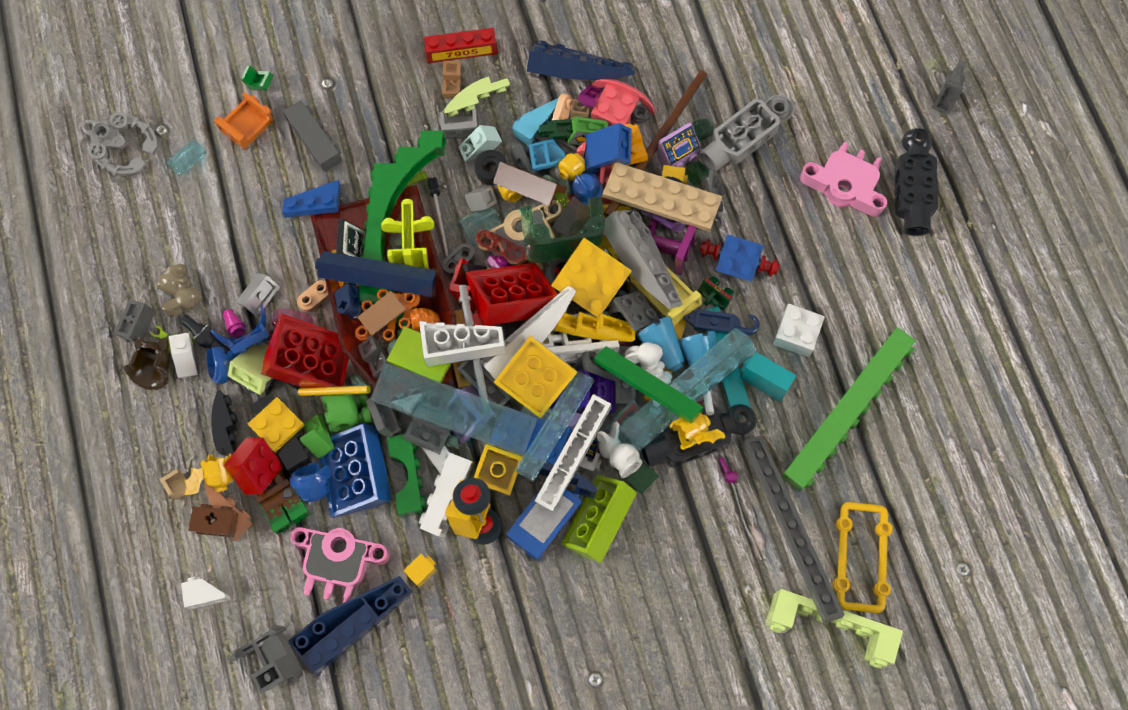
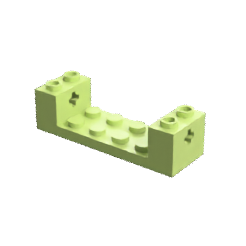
M780 589L774 593L765 625L770 626L769 630L773 632H785L792 628L796 613L806 617L812 615L816 617L817 621L822 623L823 621L812 599ZM844 610L845 615L843 618L830 621L835 623L839 629L848 631L849 628L855 630V634L859 636H870L864 660L870 662V666L882 669V667L895 664L903 633L902 630Z

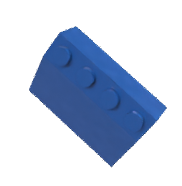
M363 423L331 436L334 450L320 459L321 468L328 465L331 471V477L327 479L326 483L329 485L327 500L331 518L375 508L391 502L392 497L376 426Z

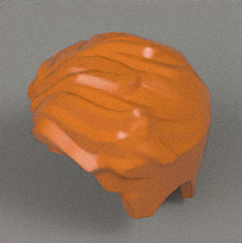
M415 308L410 311L412 330L421 332L419 321L431 324L441 323L439 315L430 309Z

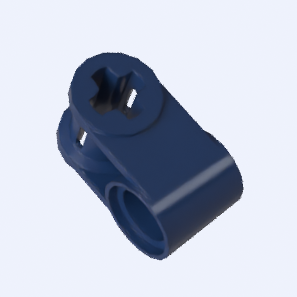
M347 283L334 292L337 312L348 315V318L351 320H357V317L362 314L360 291L356 284Z

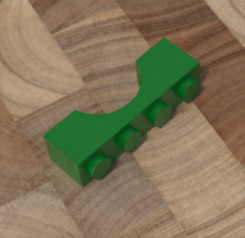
M405 434L387 437L391 460L403 464L408 470V481L405 487L395 494L397 511L400 518L423 514V508L427 507L425 495L421 496L420 488H424L422 476L418 477L417 469H421L419 457H415L414 451L418 450V447L404 440Z

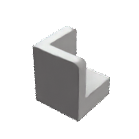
M492 186L474 189L465 194L471 212L488 209L497 203Z

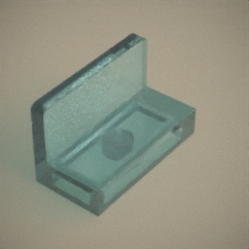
M492 206L458 220L470 244L476 243L481 234L501 225L497 211Z

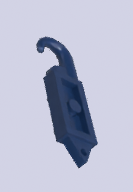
M696 309V312L683 316V320L692 325L694 330L748 336L757 333L760 327L758 318L752 314H748V318L754 321L752 328L741 327L740 319L735 314Z

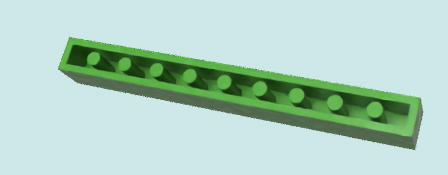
M898 327L893 331L781 477L800 492L804 487L808 489L814 482L812 476L815 473L820 474L826 466L823 463L827 457L831 459L837 452L835 446L838 442L843 444L849 436L846 433L848 429L851 428L853 430L860 421L857 419L861 413L865 415L871 407L868 404L871 399L876 400L882 393L880 387L883 384L885 386L888 385L893 378L890 375L893 370L897 372L904 364L901 361L903 357H909L915 348L912 346L916 342L915 339Z

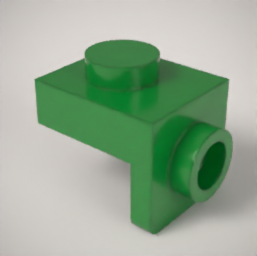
M248 65L241 77V81L251 90L267 91L274 75L269 71H256L252 66Z

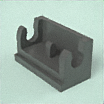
M129 300L114 334L127 342L130 340L135 343L138 337L144 339L156 311L145 303Z

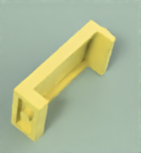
M667 266L666 268L683 304L669 309L656 299L630 273L628 277L631 279L632 286L637 291H640L645 299L664 318L670 316L673 326L679 323L683 316L690 314L702 304L701 294L697 291L693 293Z

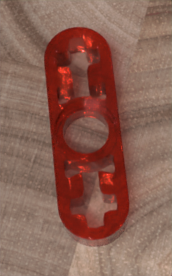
M485 229L480 230L476 234V242L480 246L515 263H523L527 258V251L523 247ZM488 234L487 237L493 240V243L491 244L487 241L482 243L481 236ZM500 241L506 243V249L502 252L497 250V244ZM510 249L516 252L521 250L522 257L515 259L516 256L509 252Z

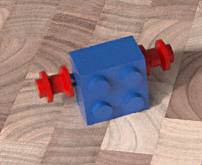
M728 234L723 249H720L721 242L715 245L711 244L708 238L706 242L702 241L699 252H702L703 257L709 254L713 256V260H716L719 253L720 258L716 268L718 272L751 282L758 266V274L765 271L772 278L773 274L777 275L780 264H777V259H774L772 262L767 261L766 256L763 255L760 262L759 259L764 245Z

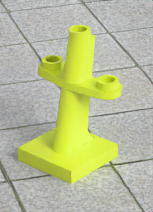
M404 199L401 202L402 222L386 218L381 223V229L385 232L402 233V249L388 250V260L390 263L429 269L427 249L415 248L414 232L432 230L434 228V221L429 216H424L420 220L414 221L413 201L411 199Z

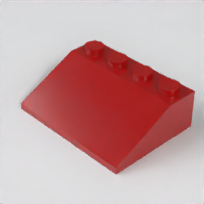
M536 263L466 272L478 315L485 326L528 320L558 295Z
M280 314L264 357L261 374L302 388L343 387L353 338L285 314Z

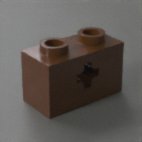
M201 504L200 507L193 506L188 531L200 535L234 538L239 514L233 511L232 507L220 506V509H215L212 505ZM217 518V521L211 523V519Z

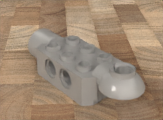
M774 95L766 103L755 98L714 130L713 142L700 151L701 159L714 172L726 163L737 165L777 134L780 122L788 120L793 115V102L784 95Z

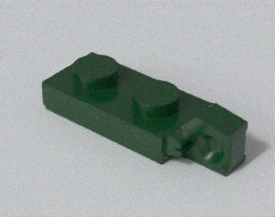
M572 119L552 120L547 125H539V137H549V139L554 140L569 139L573 133Z

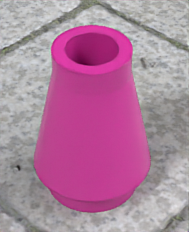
M233 309L225 310L223 317L227 333L234 338L242 336L245 333V324L234 313Z

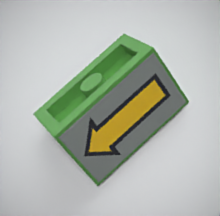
M574 116L571 120L573 133L568 139V144L581 145L586 142L587 134L608 127V121Z

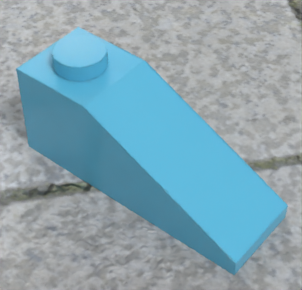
M558 98L517 119L512 126L513 137L527 146L535 143L539 125H547L548 122H552Z

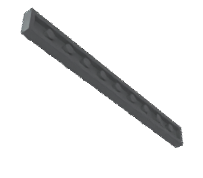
M758 436L744 440L742 443L823 623L843 618L845 614L763 437Z

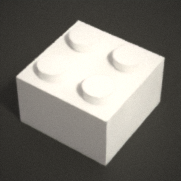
M788 304L773 345L810 357L825 316Z

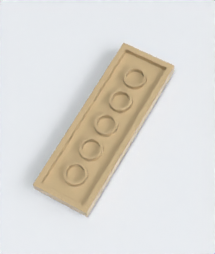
M617 162L613 166L603 192L604 198L708 232L712 228L722 200L720 195Z

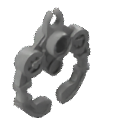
M122 112L113 113L109 120L103 122L86 120L85 124H93L91 130H88L86 125H82L83 131L91 138V145L87 150L88 155L102 170L112 172V175L115 177L118 175L131 176L138 174L147 165L139 157L132 159L128 166H121L119 164L114 166L111 164V160L107 158V148L123 149L126 146V141L119 132L126 131L129 126L133 129H136V127L142 129V134L147 136L143 143V150L150 155H154L157 151L158 141L150 123H144L140 121L139 117L125 115Z

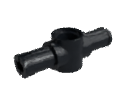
M187 314L180 319V324L191 332L192 339L204 349L222 347L225 353L230 351L226 345L212 334V328L207 324H199Z

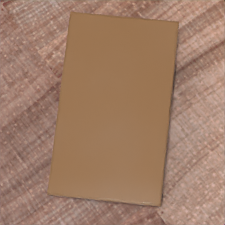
M390 291L357 318L373 336L406 309Z

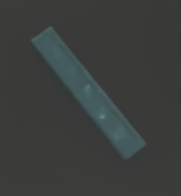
M577 371L515 470L517 474L534 481L594 382L592 377Z

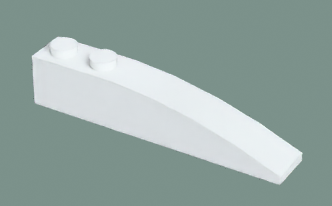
M568 285L504 341L506 354L485 357L481 360V364L494 379L497 378L530 335L540 343H543L570 304L576 292L572 287Z
M594 394L592 395L535 502L551 511L554 510L609 413L611 403Z

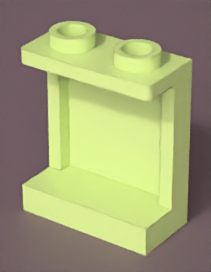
M265 343L260 345L253 344L249 347V350L230 361L228 377L255 393L262 394L265 390L266 382L271 379V377L261 374L268 345Z

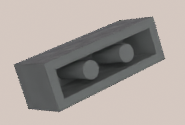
M473 359L466 360L457 367V371L479 393ZM482 367L489 404L498 411L512 397L494 383L495 379Z

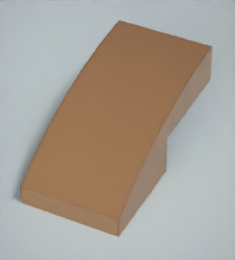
M443 61L442 96L443 98H454L461 92V61Z

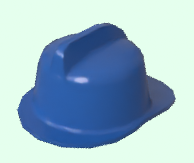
M584 171L581 175H577L574 181L570 183L572 194L582 205L587 206L596 203L603 194V186L592 171Z

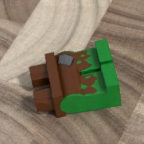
M278 473L272 480L275 485L273 488H266L261 495L256 497L273 532L277 535L294 526L291 520L297 524L311 515L303 500L295 492V489L290 486V481L281 473Z

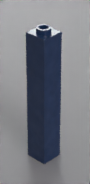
M325 251L322 252L320 258L316 259L315 269L318 270V278L429 297H432L436 286V270Z

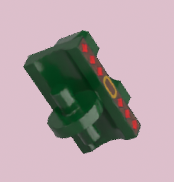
M715 276L711 278L706 277L697 290L706 299L704 305L708 306L712 303L714 306H719L721 310L725 311L733 298L734 291L727 287L724 290L719 287L720 281Z

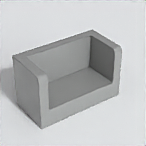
M472 109V116L445 118L444 112H440L441 131L444 132L445 138L468 137L478 127L476 109Z

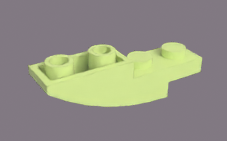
M489 76L478 80L458 93L442 112H444V115L448 114V117L459 114V110L465 109V112L475 109V105L479 103L477 97L484 99L489 97L491 92H496V94L505 92L506 88L510 85L509 80L506 78L491 83Z

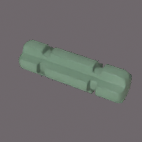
M353 373L352 376L348 377L353 386H367L357 373Z

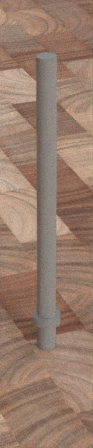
M458 286L460 292L459 302H462L466 326H474L469 302L471 297L468 296L467 286ZM473 359L483 414L490 413L481 359Z

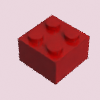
M263 437L245 438L223 465L244 494L261 495L283 467Z

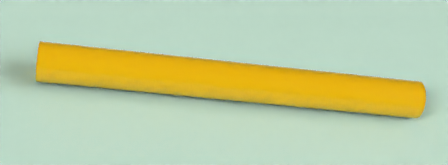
M369 385L299 388L298 395L368 394L371 389Z

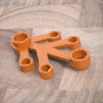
M381 289L378 291L377 297L379 298V300L381 299V295L383 293L388 294V291L386 289ZM406 292L403 294L393 293L406 309L403 318L399 320L400 328L403 330V322H408V325L405 327L411 328L410 311L419 304L420 296ZM409 296H413L411 301H407ZM369 300L364 301L361 305L363 311L367 310L365 309L366 305L370 304L372 306L373 303ZM397 318L388 323L387 329L383 332V338L387 342H391L396 338ZM364 325L359 326L355 331L356 337L361 342L371 335ZM362 330H366L364 335H360ZM388 333H392V337L386 338Z

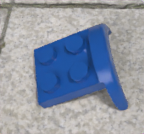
M260 306L261 317L259 323L249 334L238 338H228L219 335L213 329L211 330L212 334L220 342L229 346L233 354H242L249 350V346L264 343L267 340L266 338L269 337L265 329L266 313L264 306Z

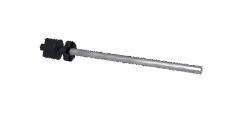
M436 177L428 178V188L432 190L430 191V196L434 197L445 257H447L449 253L437 197L440 195V190H436L439 187Z

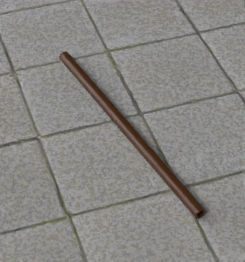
M700 70L646 149L648 161L637 163L634 168L642 171L645 169L657 151L659 141L667 136L706 78L707 73ZM612 200L603 213L604 217L607 218L612 212L617 211L621 203Z

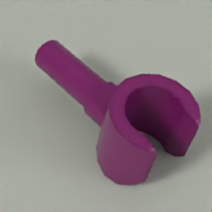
M719 458L725 472V481L727 483L737 482V472L729 471L724 458Z

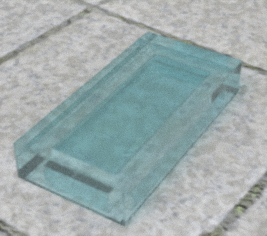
M193 139L166 163L180 176L207 153Z

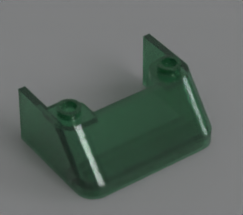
M601 196L588 198L591 218L586 222V233L551 238L550 230L546 225H534L532 206L520 207L527 259L532 263L555 261L560 258L569 259L583 238H586L600 248L605 230Z

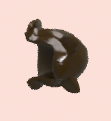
M140 337L136 339V351L131 358V363L125 365L123 369L130 377L129 379L139 387L148 390H158L167 385L169 381V374L166 370L169 362L167 338H162L158 342H145Z

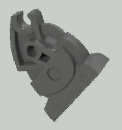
M959 60L954 70L949 72L932 107L933 109L948 115L950 114L963 90L965 76L962 72L966 62Z

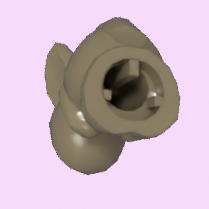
M177 264L166 268L156 283L157 289L175 296V298L161 305V309L168 316H178L184 310L194 309L201 299V292L196 288L190 287L191 282L186 277L188 275V268L184 264Z

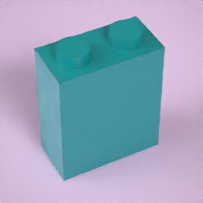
M756 351L752 357L748 355L740 370L743 373L741 376L743 381L779 402L782 401L797 376Z

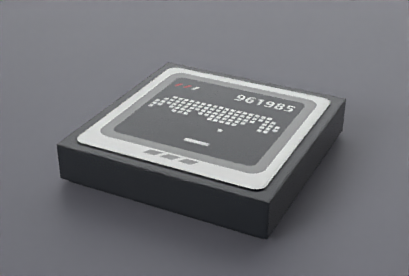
M345 219L338 220L336 253L355 257L364 255L362 242L363 238H366L365 230Z

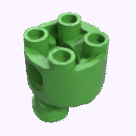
M354 394L322 396L323 405L326 408L325 418L330 433L345 431L363 423H373L366 400H368L367 394H359V397L354 396ZM361 406L363 408L362 413L358 411V408H361Z

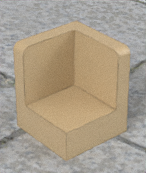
M176 469L160 479L170 497L178 500L184 496L186 489L184 480L187 477L182 471Z

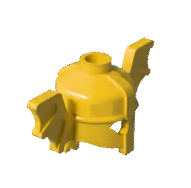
M673 413L674 419L670 421V428H673V431H678L679 439L682 443L680 447L683 450L695 444H701L706 441L714 443L718 439L725 438V434L718 429L708 430L711 422L706 415L700 413L690 424Z
M231 453L225 458L214 457L213 454H210L208 459L202 460L200 463L201 468H191V476L184 480L186 485L184 495L198 493L203 479L206 486L215 488V492L227 490V485L234 479L223 465L231 457Z

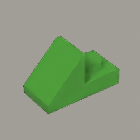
M317 414L304 423L306 434L300 438V441L317 458L321 459L334 450L322 415Z

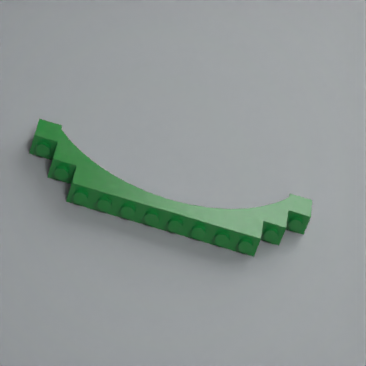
M421 130V137H418L417 140L418 147H398L397 154H394V163H374V169L370 173L372 186L368 190L370 204H367L366 207L368 221H365L364 224L366 238H363L364 255L361 258L386 262V232L381 229V223L384 219L391 217L398 198L416 174L437 157L445 156L446 138L443 131ZM360 285L361 305L366 300L371 301L373 304L379 301L377 293L382 288ZM386 289V290L388 291V293H389L390 291H391L392 293H394V290H388V289ZM370 304L366 305V306H365V309L370 308L371 305H370ZM404 312L397 317V337H399L402 332V329L399 326V320L403 318ZM403 322L402 326H407L408 322Z

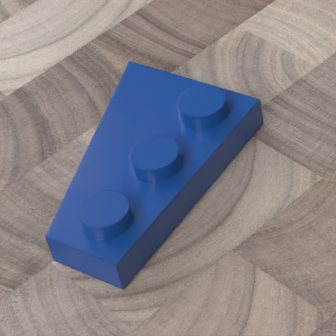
M339 180L285 198L282 209L284 218L338 212L341 186Z

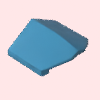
M554 139L529 144L533 171L558 166L559 162L565 157L564 150L556 144Z

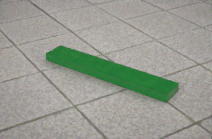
M607 346L594 357L596 364L690 424L703 411V406Z

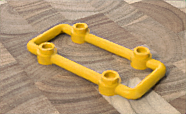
M846 502L841 506L840 518L835 522L836 530L840 532L838 577L834 579L832 586L837 592V599L842 609L881 613L885 609L886 597L891 593V586L886 582L888 536L893 531L891 523L888 522V511L881 505ZM849 510L880 513V522L875 527V532L880 537L878 582L873 586V593L878 597L877 605L845 602V592L850 588V581L846 578L847 535L853 526L852 520L848 517Z

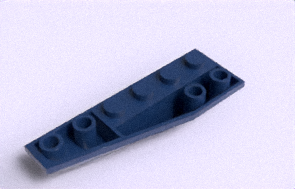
M542 40L535 42L531 47L527 65V72L574 80L619 78L634 75L636 71V66L629 62H618L613 59L565 48V45L562 44L550 45Z
M398 576L321 613L288 641L314 675H319L387 617L412 593V590Z

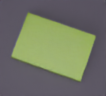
M405 326L387 358L388 363L439 385L451 363L427 367L424 360L421 333Z

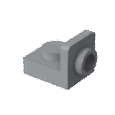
M597 452L593 463L589 462L590 459L584 457L577 470L592 476L595 470L599 471L602 460H600V453Z

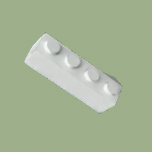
M419 321L424 360L427 367L506 354L502 327L465 326V324L445 325V323L437 322L436 324Z
M449 453L448 457L445 456L441 466L443 468L442 474L437 476L434 486H436L434 494L431 493L427 500L428 509L426 513L423 512L419 521V524H421L420 529L439 537H446L450 527V523L445 515L446 507L448 504H451L453 490L459 484V481L469 478L474 462Z

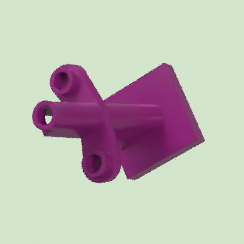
M651 219L648 228L659 251L676 257L675 273L682 275L684 262H688L690 257V246L694 247L696 227L689 225L683 241H677L654 235L659 226V221Z

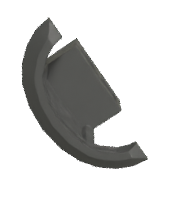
M271 626L268 632L235 650L230 658L231 663L254 650L256 651L263 668L251 676L260 694L302 671L299 661L283 633L287 630L284 626Z

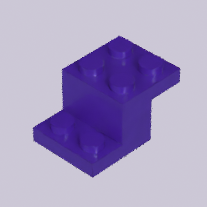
M584 369L578 370L569 384L553 402L551 409L583 414L594 394L611 403V409L608 414L616 413L615 381Z

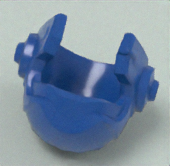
M222 347L208 349L207 368L210 379L216 384H224L227 381L233 380L228 377L230 361L240 354H233L232 350L225 353Z
M317 462L303 466L292 473L290 486L295 489V492L303 501H319L329 492V485L326 483L327 479L331 477L330 468L326 465L320 469Z

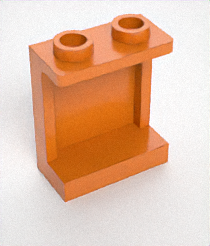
M246 92L242 94L244 100L224 119L218 116L214 120L217 128L243 150L274 121L271 115L272 111L266 105L262 106L259 104L258 99L251 94L249 96Z

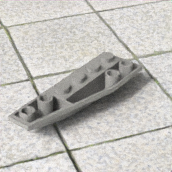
M635 209L612 212L599 226L623 264L632 270L631 274L666 307L672 309L683 305L655 240L651 235V231L645 226L641 215Z

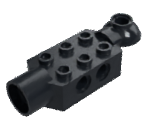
M914 128L903 135L902 145L907 152L900 155L894 165L895 215L904 219L905 234L923 236L931 232V217L938 209L937 157L928 153L932 146V139L925 129Z
M744 404L733 405L726 413H723L717 407L713 408L714 414L707 415L706 410L702 411L701 414L706 415L711 422L708 430L718 429L725 434V438L718 439L714 443L706 441L701 444H695L685 450L680 447L682 443L679 439L678 431H673V428H670V423L661 425L658 435L640 441L644 459L649 467L665 461L670 466L676 467L727 449L733 433L736 435H747L754 430L757 423L756 414L752 408ZM737 415H743L746 421L740 422L737 419Z

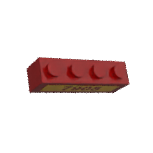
M494 28L424 37L428 64L497 54Z

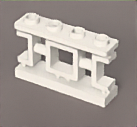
M608 311L602 313L604 315L610 316V314H608ZM586 313L587 315L596 317L591 313ZM559 332L560 335H551L550 333L546 338L547 344H543L567 364L576 363L585 351L597 355L607 346L618 353L620 347L618 340H600V342L592 343L590 338L584 337V340L568 341L567 333ZM562 342L563 346H554L553 343Z

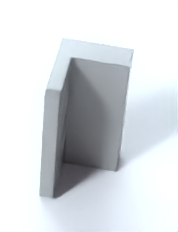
M258 273L236 300V303L244 306L255 316H258L261 313L260 306L263 305L265 307L280 286L267 275Z

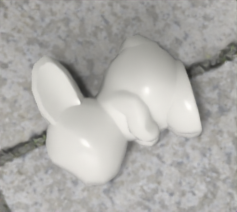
M645 342L640 346H631L625 351L626 359L634 364L640 363L642 369L666 384L671 382V373L663 371L665 364L659 361L663 355L662 348L659 345Z
M616 421L612 424L609 434L603 431L597 433L598 447L601 456L610 459V465L619 470L620 477L626 478L640 468L642 460L635 446L620 442L618 438L619 423Z

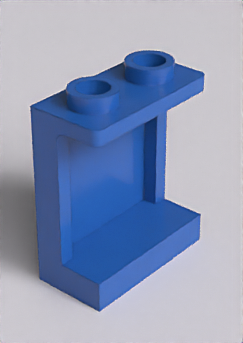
M617 123L586 135V170L598 174L601 167L616 162L624 165L631 164V128Z

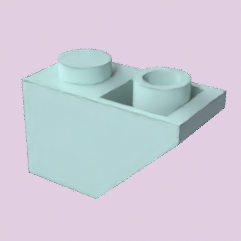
M479 125L458 148L465 162L476 159L480 153L486 150H494L502 140L495 127Z

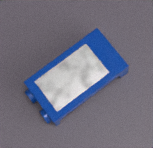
M567 489L564 491L553 511L535 502L537 494L506 533L507 538L539 562L545 550L575 511L582 505L581 496L573 490L571 492Z

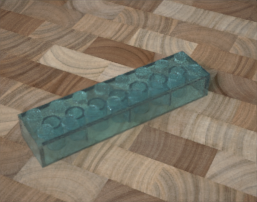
M386 362L371 397V401L522 457H524L537 418Z

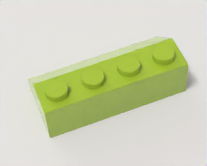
M596 475L592 483L597 488L595 497L593 499L585 496L561 545L589 560L602 563L637 492L623 481Z

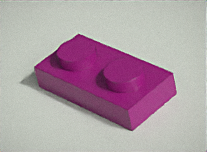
M589 84L579 94L577 100L586 107L594 108L603 90Z

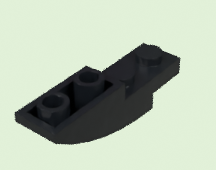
M219 390L216 392L212 408L211 426L213 442L216 451L221 456L225 454L229 456L230 453L232 456L236 451L235 443H237L233 431L238 430L236 426L238 419L235 412H232L230 409L232 401L229 395H225Z

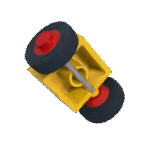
M478 478L460 480L453 490L451 504H448L445 511L454 534L468 537L473 542L481 545L494 542L502 532V522L499 515L489 509L491 500L489 487Z

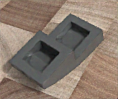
M370 335L358 346L362 359L369 363L375 378L380 379L393 368L387 362L388 356L375 336Z

